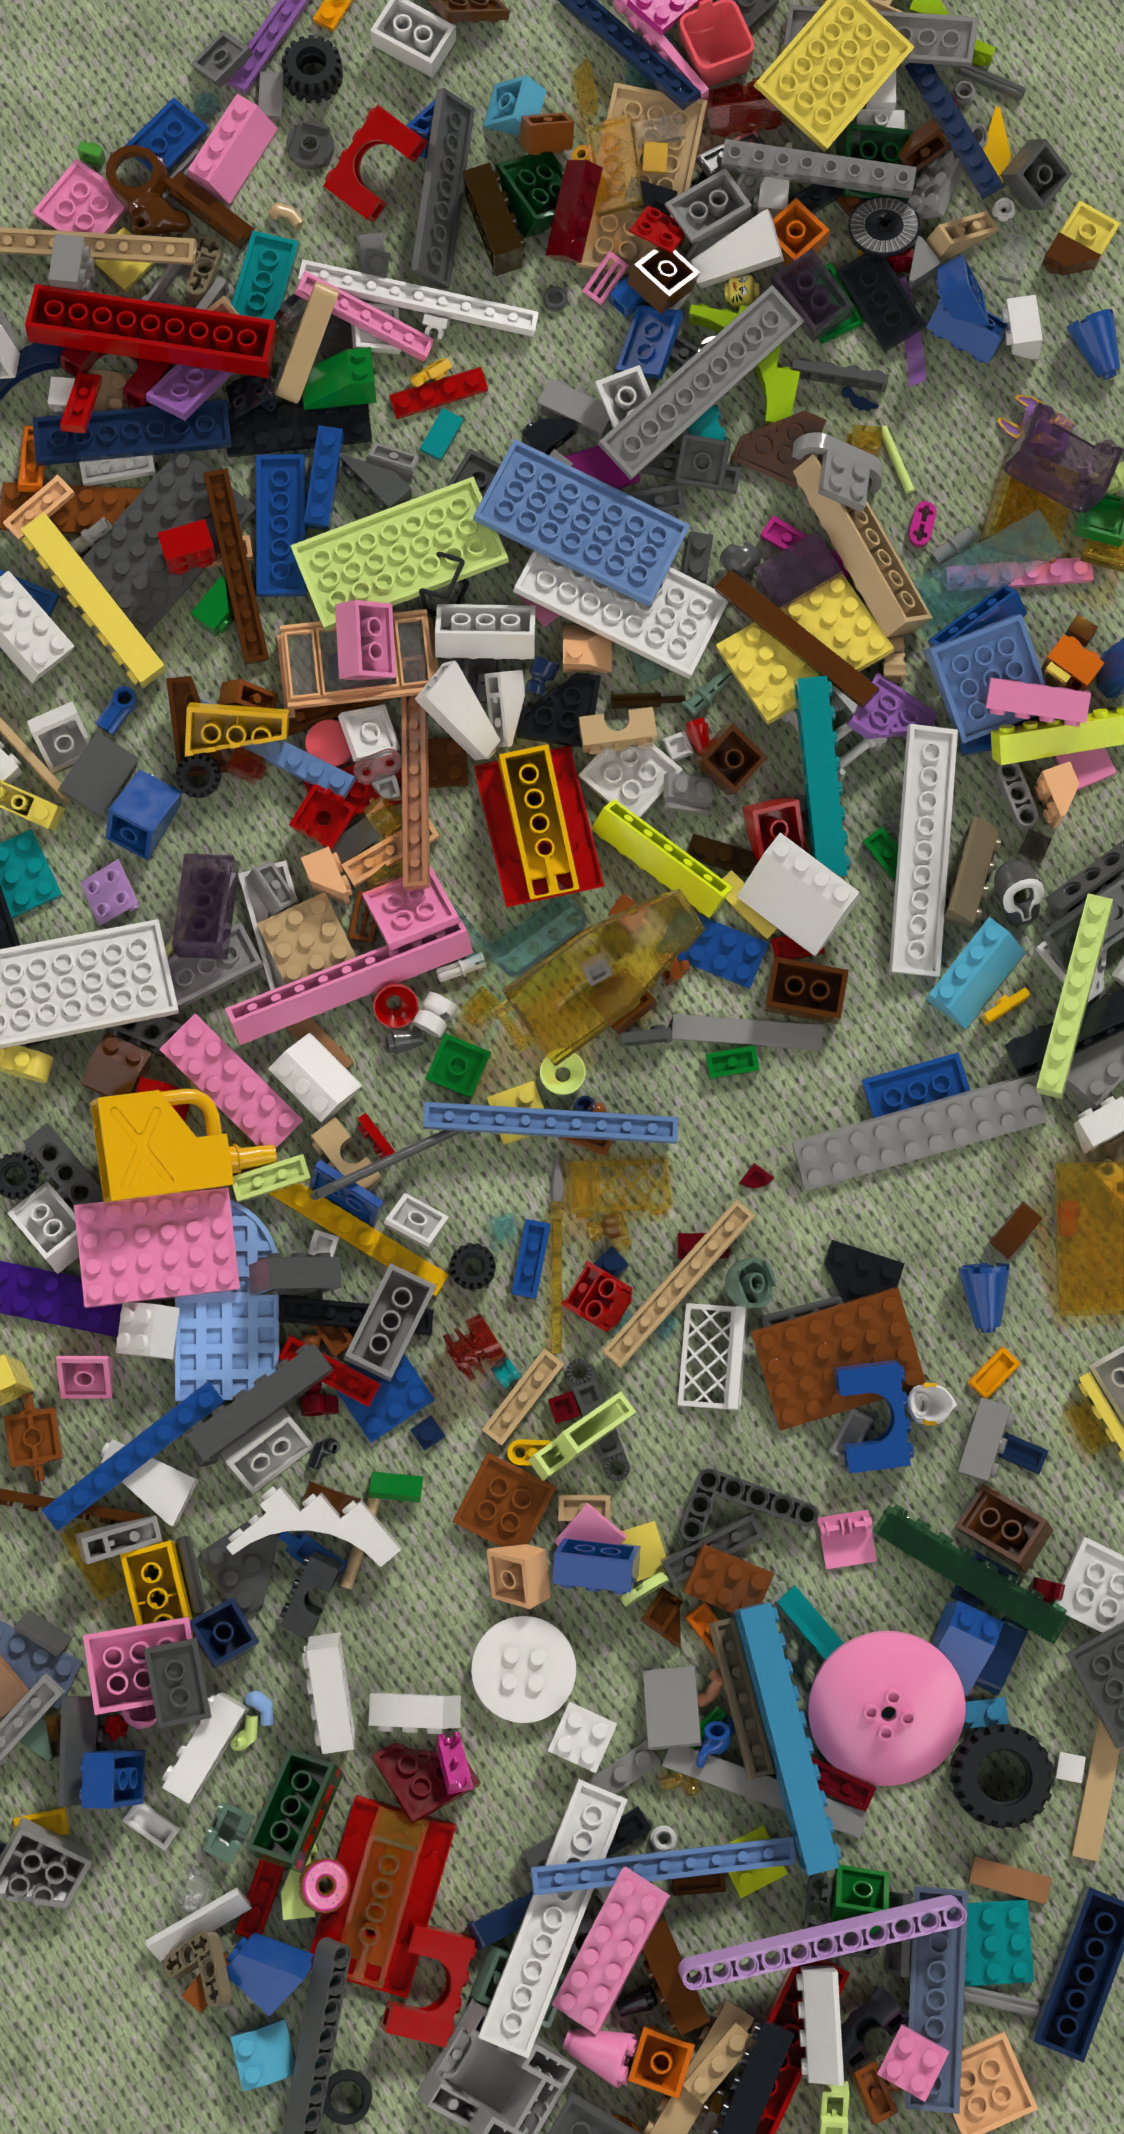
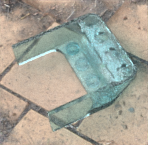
M557 879L559 890H566ZM568 894L553 898L547 905L500 940L488 944L456 904L453 905L469 935L488 959L507 976L512 978L519 977L582 931L587 923L586 914L572 896Z

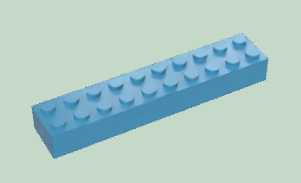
M763 1602L736 1609L734 1614L788 1824L794 1839V1847L800 1870L810 1876L839 1868L838 1860H841V1853L838 1844H834L831 1834L834 1833V1826L831 1817H827L824 1807L828 1806L824 1791H820L817 1780H821L817 1764H813L810 1754L814 1753L810 1737L806 1738L803 1728L807 1727L803 1711L798 1710L796 1701H800L797 1686L791 1683L790 1675L793 1674L790 1659H786L783 1649L786 1648L783 1633H779L776 1623L780 1622L776 1607L771 1606V1602Z

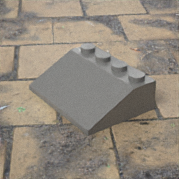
M1106 988L1092 1003L1100 1000L1105 994L1112 992ZM1124 1031L1073 1056L1066 1086L1092 1110L1124 1079Z

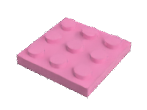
M76 159L32 213L35 218L52 230L109 234L127 210L112 193L107 180Z
M431 866L430 888L406 891L403 888V877L362 893L363 900L390 951L460 923L457 912Z

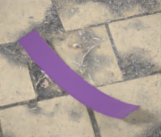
M906 277L899 278V281L912 300ZM920 331L904 342L908 363V387L926 381L925 357Z

